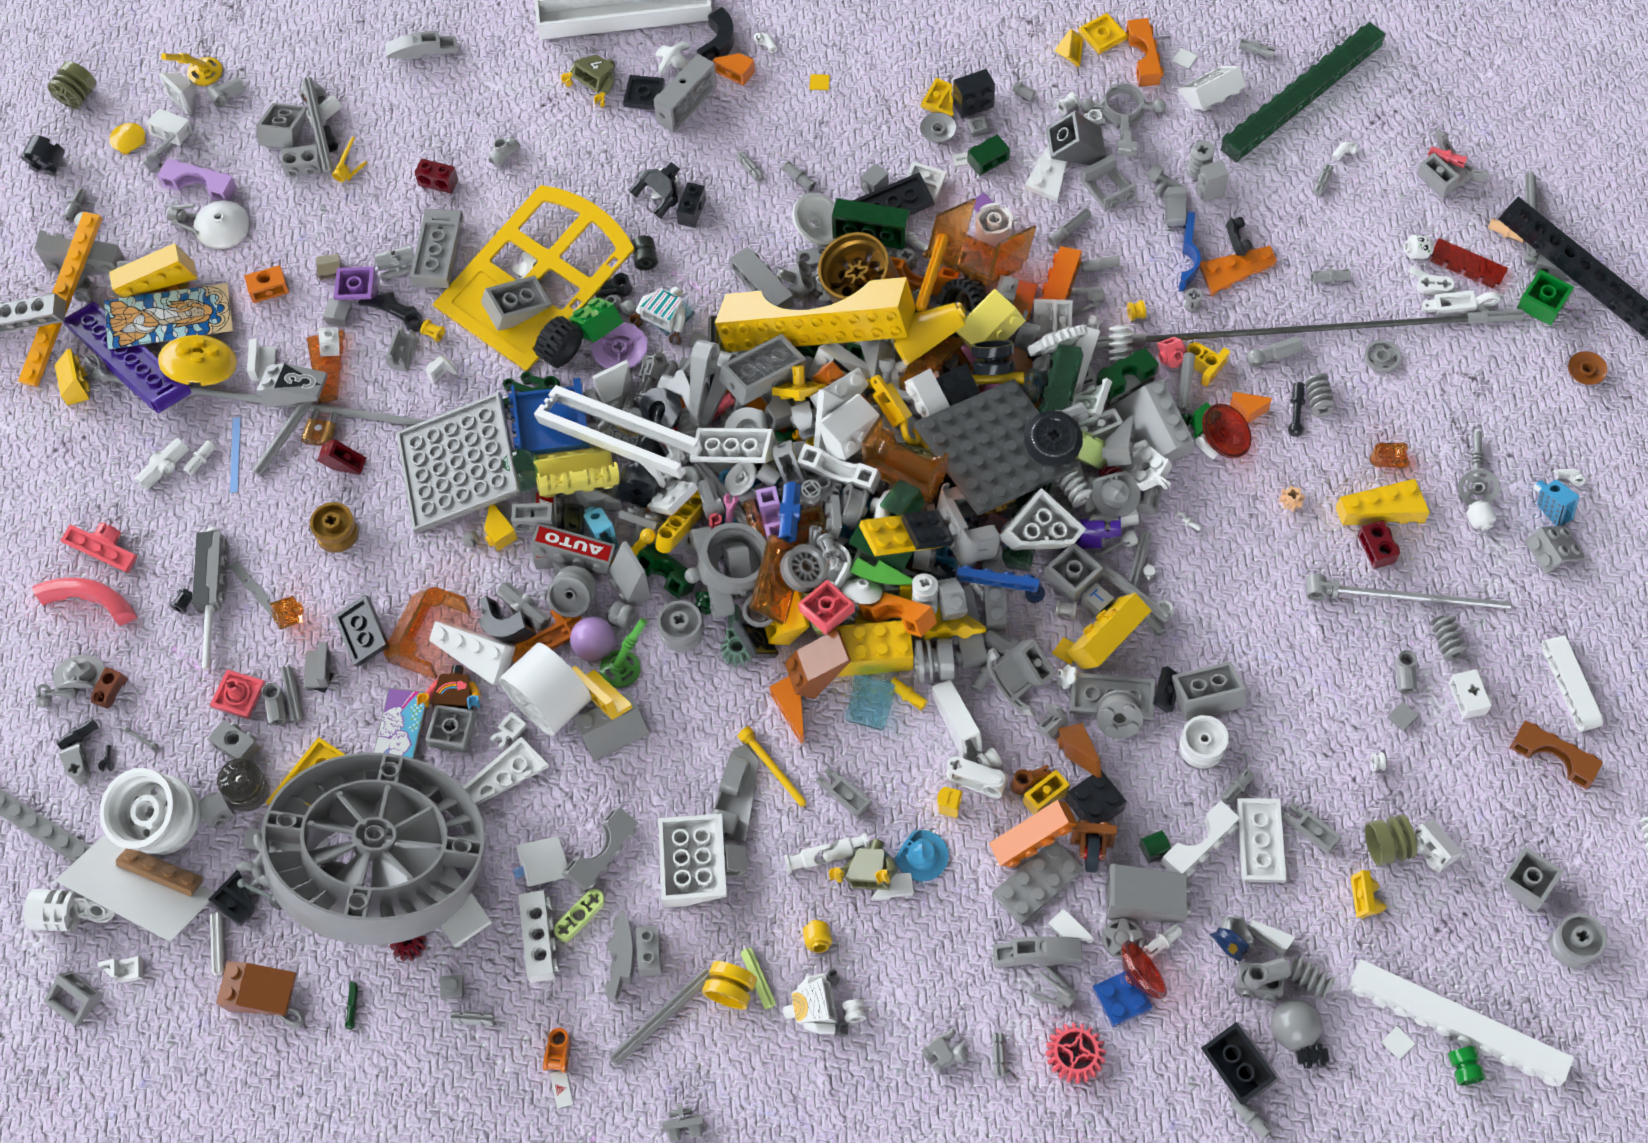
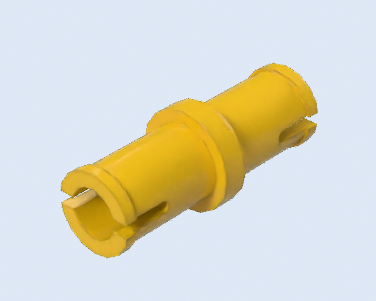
M896 677L888 684L889 689L900 695L904 702L908 701L918 708L919 711H922L926 706L928 700L916 693L912 686L908 687Z

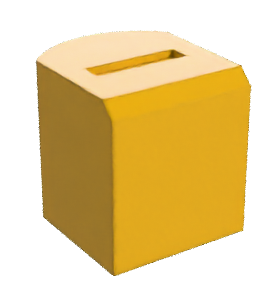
M943 787L937 795V810L939 814L957 818L963 791Z

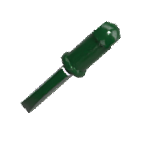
M350 981L348 1004L346 1007L345 1027L348 1030L353 1029L356 1024L355 1014L357 1010L358 986L354 981Z

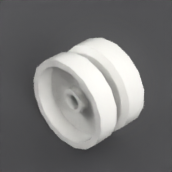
M1205 715L1194 717L1188 721L1179 741V751L1182 758L1189 765L1196 768L1207 769L1218 764L1228 745V732L1225 725L1218 719Z

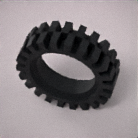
M952 279L946 282V286H942L943 292L938 294L941 299H937L936 304L944 306L955 303L958 293L964 291L970 299L972 312L988 295L987 292L982 293L984 287L979 286L980 283L975 281V279ZM956 332L952 334L954 338H960Z

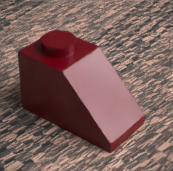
M333 439L322 445L317 461L332 470L360 475L367 457Z

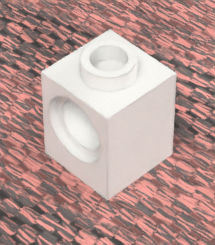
M338 327L318 328L320 357L340 356Z

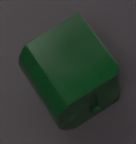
M1162 830L1141 838L1139 842V847L1148 863L1162 858L1171 849L1168 838Z

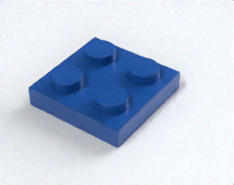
M1132 968L1092 987L1112 1027L1152 1009V1005Z

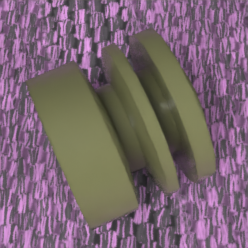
M65 61L58 69L57 74L49 81L47 88L51 95L59 102L70 108L78 109L86 100V95H89L96 87L97 82L93 75L81 65L72 61Z
M1404 814L1388 817L1386 822L1378 819L1365 824L1364 831L1367 848L1377 866L1391 864L1395 861V857L1399 861L1416 857L1417 841L1409 819Z

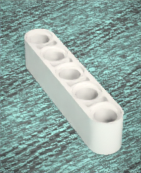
M1559 636L1543 640V653L1577 729L1583 732L1601 727L1603 725L1602 715L1567 638Z

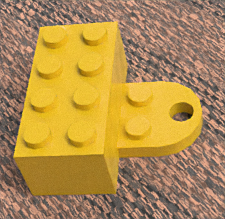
M861 610L857 611V618H854L856 620L854 625L837 626L832 630L839 629L841 631L852 660L837 677L913 670L911 634L906 633L902 620L888 622V619L875 623L864 619Z

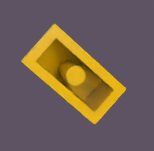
M495 504L490 505L484 526L486 533L484 539L490 547L494 546L497 551H500L517 540L514 528Z

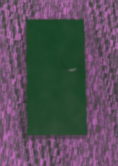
M836 198L832 212L833 238L837 239L842 235L855 232L866 233L877 238L884 247L903 250V248H906L910 233V210Z

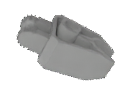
M796 401L795 406L790 407L792 412L790 419L793 427L797 428L803 440L815 436L817 409L815 407L812 408L810 401Z

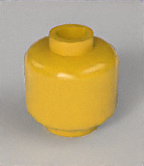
M816 919L810 921L803 928V938L808 950L814 953H823L828 950L833 941L828 923Z

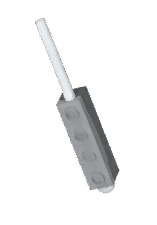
M209 527L206 532L196 533L192 604L197 612H205L202 670L204 671L210 670L214 610H222V603L225 602L223 585L226 584L224 567L227 566L225 550L228 549V541L217 527Z

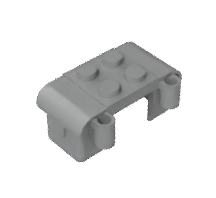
M945 483L941 487L936 510H939L954 539L952 546H948V548H951L954 556H956L958 567H975L977 561L996 557L1001 536L995 525L968 530L964 518L971 517L975 513L958 487L949 488L950 484Z

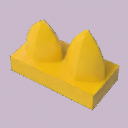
M1361 870L1350 876L1356 918L1364 919L1370 915L1379 914L1387 908L1381 900L1374 897L1373 893L1379 889L1380 884L1371 877L1370 870Z

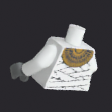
M831 969L827 975L822 973L807 976L798 986L797 990L792 992L793 1004L783 1008L785 1018L787 1020L795 1018L796 1022L803 1025L806 1030L817 1034L834 1035L836 1033L839 1037H846L849 1033H842L840 1027H848V1024L846 1022H841L838 1026L834 1024L838 1023L831 986L837 985L840 978L832 979L830 976L836 975L837 971Z

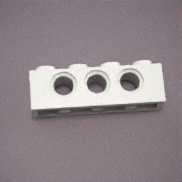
M544 890L518 894L527 978L530 983L556 979L555 972L559 971L557 958L554 959L553 951H556L555 938H551V930H554L553 918L549 917L548 911L552 909L551 898L546 896ZM534 913H542L540 918L532 919ZM537 933H544L542 939H534ZM539 954H547L544 960H536Z

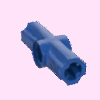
M788 482L783 487V499L779 509V540L784 543H792L797 539L798 522H800L801 485L796 482Z

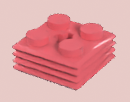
M829 580L823 582L798 603L799 611L825 635L855 612V603Z

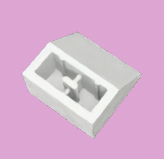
M1434 819L1422 823L1415 831L1417 852L1421 853L1425 857L1428 866L1435 869L1438 873L1458 860L1463 853Z

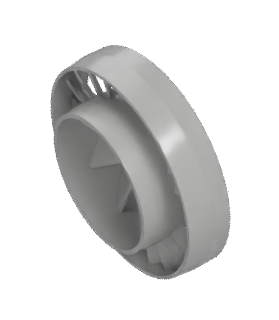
M357 753L338 756L317 763L297 774L279 790L270 803L264 817L261 853L269 888L276 901L291 918L307 929L333 940L351 944L383 945L422 936L447 922L460 910L470 896L482 863L485 836L482 818L473 799L458 782L443 771L406 756L387 753ZM447 810L455 818L445 821L441 812ZM461 824L466 832L465 835L450 837L447 836V827ZM336 832L352 835V841L315 849L323 840ZM272 840L300 844V851L269 853ZM352 849L356 854L335 877L328 875L319 867ZM373 861L371 887H363L368 863ZM444 865L472 869L468 877L457 889L440 883ZM438 889L448 895L439 902L434 900Z

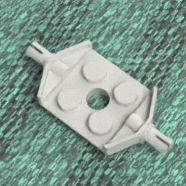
M1145 439L1135 443L1132 464L1119 465L1123 471H1128L1136 479L1141 491L1156 485H1161L1164 489H1168L1167 486L1170 487L1171 485L1165 478L1171 470L1172 464L1168 458L1165 459L1154 450Z

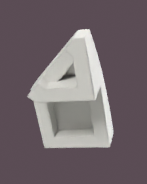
M911 873L896 874L891 878L890 890H877L871 897V900H890L891 897L912 896L914 890Z
M1064 909L1048 922L1049 928L1060 937L1087 941V943L1094 941L1089 932Z
M136 956L120 961L110 959L98 962L100 968L121 983L143 979L142 957Z

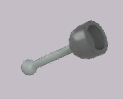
M244 879L238 880L237 885L239 887H246L269 898L270 905L277 910L282 909L273 894L247 884Z

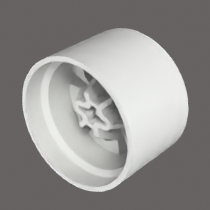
M541 643L535 644L499 678L502 689L516 707L534 725L550 736H554L592 699L587 687L572 668L554 651Z

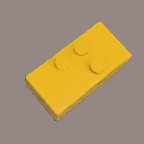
M1137 593L1119 597L1107 610L1101 611L1096 616L1097 620L1093 624L1091 623L1083 629L1084 634L1066 653L1081 670L1098 667L1152 610Z

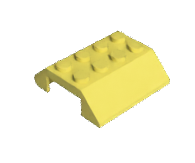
M598 446L531 456L540 496L553 497L558 493L573 494L578 490L587 492L593 491L598 487L608 489L619 484L618 465L614 462L613 467L611 451Z

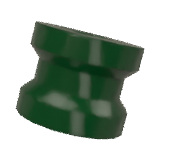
M697 592L694 605L701 614H711L709 592Z

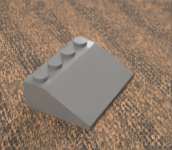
M1163 379L1144 385L1108 408V410L1115 408L1122 422L1129 416H1133L1136 428L1135 443L1145 439L1165 459L1168 458L1169 461L1193 453L1194 440Z

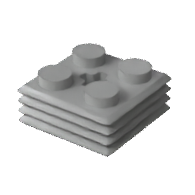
M435 705L425 740L428 747L467 753L477 719L475 711ZM452 726L455 727L454 730L448 731V729H451Z

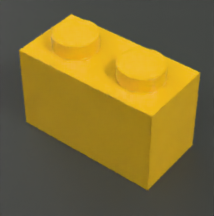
M1056 769L1024 794L1023 804L1034 815L1053 802L1060 801L1065 797L1067 791H1069L1070 784Z

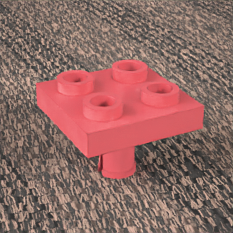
M227 669L210 706L213 709L249 719L266 683L264 680Z

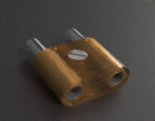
M313 409L310 419L306 421L301 441L305 444L322 446L324 443L331 441L337 427L335 421L338 414L331 412L329 421L317 420L319 410Z

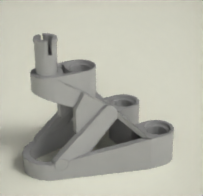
M699 339L696 341L692 354L683 367L675 373V376L662 375L657 388L669 389L679 399L683 398L689 411L690 424L694 427L706 428L711 423L727 390L719 381L722 364L737 357V355L720 351L718 343ZM715 373L707 398L704 392L706 376ZM641 391L639 395L643 396L646 392ZM638 396V401L640 403L642 397Z

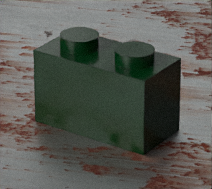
M997 134L987 138L981 144L971 147L968 150L967 162L981 176L1008 161L1010 148Z

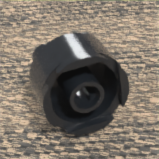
M33 135L30 137L21 155V159L29 164L31 170L35 172L43 170L48 175L54 176L64 157L65 150L57 143L55 146L49 143L50 139Z
M634 462V465H629L628 463L623 467L618 484L619 499L623 502L647 508L652 498L657 495L659 485L641 463Z

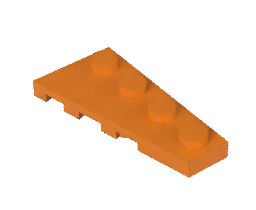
M1269 245L1250 250L1246 256L1233 254L1200 262L1199 268L1212 297L1218 291L1226 290L1232 284L1238 281L1242 282L1248 276L1258 274L1276 265L1277 259Z

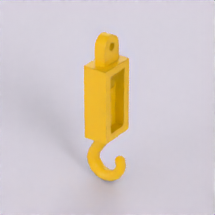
M880 375L873 376L870 381L876 393L872 396L893 428L900 425L902 437L906 443L912 446L918 445L921 440L918 431L915 428L912 429L915 439H912L908 433V418L912 416V413L892 382L886 384Z

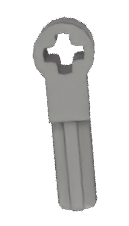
M659 352L654 355L646 354L643 356L642 367L638 375L642 380L634 398L635 403L640 404L638 401V396L642 397L639 395L640 392L650 390L652 382L659 379L662 369L667 364V359L663 353Z

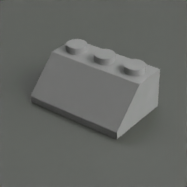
M1231 661L1172 675L1178 705L1186 721L1200 715L1209 716L1245 707L1246 688Z
M630 692L623 694V696L632 704L633 708L614 720L610 719L599 707L574 718L576 728L594 762L650 734Z

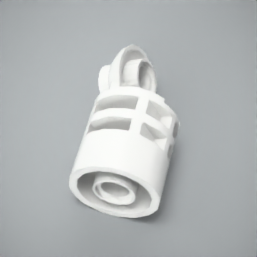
M32 889L26 898L24 906V922L29 930L74 932L81 918H88L93 922L103 923L108 922L114 916V912L71 890Z

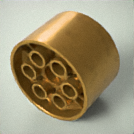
M855 232L838 237L825 248L818 264L819 280L833 303L848 298L849 296H846L848 293L853 295L862 288L859 286L866 285L868 283L867 280L899 278L898 271L884 245L877 238L866 233ZM868 255H871V259L867 262ZM834 286H842L833 290Z

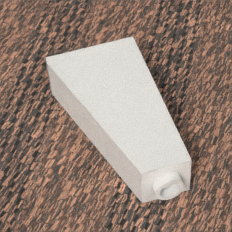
M951 679L932 686L933 699L960 757L972 762L976 761L977 755L983 754L980 731Z

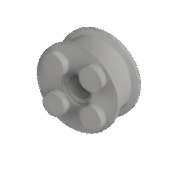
M851 483L845 486L839 500L842 524L848 526L849 530L852 531L856 530L860 518H864L867 513L868 507L865 504L868 501L870 492L866 489L859 490L853 488Z
M1125 690L1111 691L1103 695L1097 703V724L1099 729L1108 737L1127 738L1140 730L1143 724L1142 704L1133 693Z

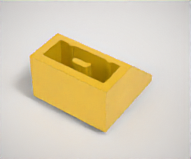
M67 349L55 364L60 395L68 406L89 400L88 392L91 391L89 382L85 379V376H88L87 370L84 365H81L79 356L75 355L71 349Z
M793 591L772 598L776 607V617L770 625L765 627L769 644L790 645L810 627L809 620L799 611L798 603L803 600L802 593L799 591Z

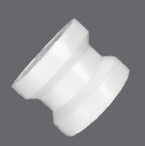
M992 747L987 749L986 753L977 755V760L981 765L989 768L1002 765L998 753Z
M853 999L842 1003L843 1009L846 1011L844 1016L846 1023H856L866 1019V1013L863 1012L864 1000Z

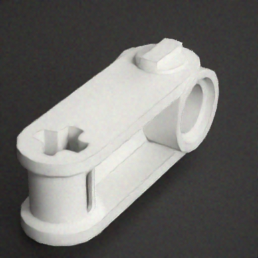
M952 757L947 761L946 777L950 782L980 792L991 798H1001L1009 779L1006 773L961 757Z

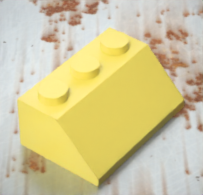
M994 289L964 319L966 325L957 330L956 333L972 352L971 344L982 341L1007 340L1026 320L1015 306Z

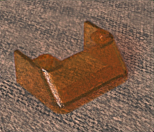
M878 417L862 441L863 464L878 469L881 475L880 479L925 503H931L948 470L949 454L945 452L942 457L937 456L931 457L930 460L925 459L897 444L894 437L895 434L889 429H883L882 418Z
M431 587L414 593L388 640L390 646L383 651L386 660L394 665L437 679L438 676L432 663L415 657L418 646L414 638L430 607L444 605L470 614L471 610L466 597L438 587Z

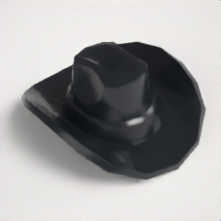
M659 387L648 390L642 396L639 408L643 418L669 429L675 428L679 424L681 401L675 393L669 389Z

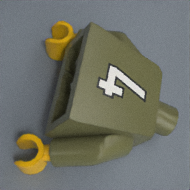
M598 55L578 58L569 69L570 72L561 75V81L567 87H570L573 84V77L598 93L600 91V94L594 96V102L596 105L601 100L600 107L603 108L606 104L604 97L609 94L614 83L615 63L612 59L605 60Z

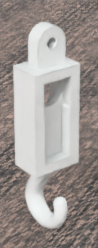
M1473 290L1435 294L1434 300H1426L1422 303L1421 310L1425 313L1436 312L1437 317L1461 315L1476 312L1477 304L1489 299L1494 300L1485 302L1483 304L1484 307L1494 306L1501 301V296L1496 292H1488L1475 297ZM1450 303L1451 306L1442 307L1441 304Z

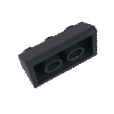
M1235 1022L1201 1047L1204 1054L1241 1105L1262 1094L1281 1080L1259 1047L1239 1022Z

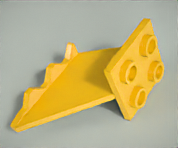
M913 585L900 586V597L913 600ZM938 600V610L934 614L937 623L924 634V642L932 637L950 638L955 635L966 639L973 634L986 632V627L967 614L960 619L942 621Z

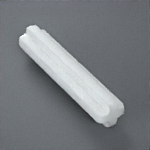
M216 912L210 915L212 974L218 976L224 974L225 962L223 915L220 912Z

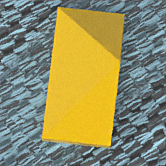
M1070 29L1055 49V52L1079 67L1083 37L1073 29Z

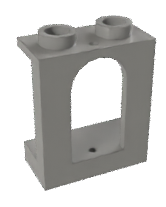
M1113 154L1081 171L1080 181L1104 211L1115 208L1124 201L1131 200L1135 196L1137 187L1136 183L1130 185L1115 167L1116 158ZM1105 175H1108L1120 190L1108 197H1105L1093 182Z

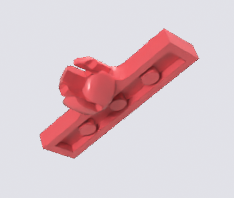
M103 522L98 525L93 533H88L70 524L60 540L62 543L127 574L138 557L118 547L117 541L121 532Z

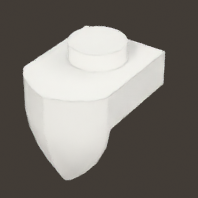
M442 355L438 356L433 362H430L425 369L427 377L432 383H435L446 371L452 374L458 373L454 364Z

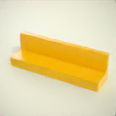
M576 665L572 667V670L590 692L591 701L610 719L614 720L633 708L632 704L597 671L592 670L585 675Z

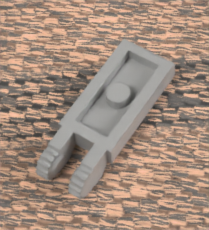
M827 768L824 772L834 783L830 785L823 778L818 777L816 779L817 784L859 819L872 805V801L844 777Z
M1292 802L1289 806L1290 810L1298 817H1301V819L1298 821L1287 812L1281 815L1282 819L1328 855L1342 837L1308 810L1305 811L1302 807Z

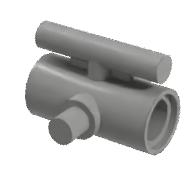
M411 245L397 248L393 251L389 250L374 254L378 270L389 269L387 272L380 273L382 280L411 273L412 265L407 266V264L413 263L414 260Z

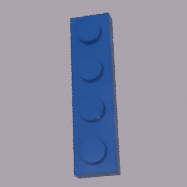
M972 566L958 567L956 579L962 582L1036 593L1039 587V579L1033 575L1017 576L1013 572L1007 571L996 573L992 569L976 570Z

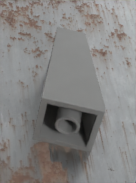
M1110 864L1106 879V919L1125 918L1138 921L1185 923L1187 916H1190L1191 904L1187 903V895H1190V882H1187V875Z

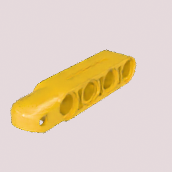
M698 490L659 528L655 548L659 552H671L701 518L704 509Z

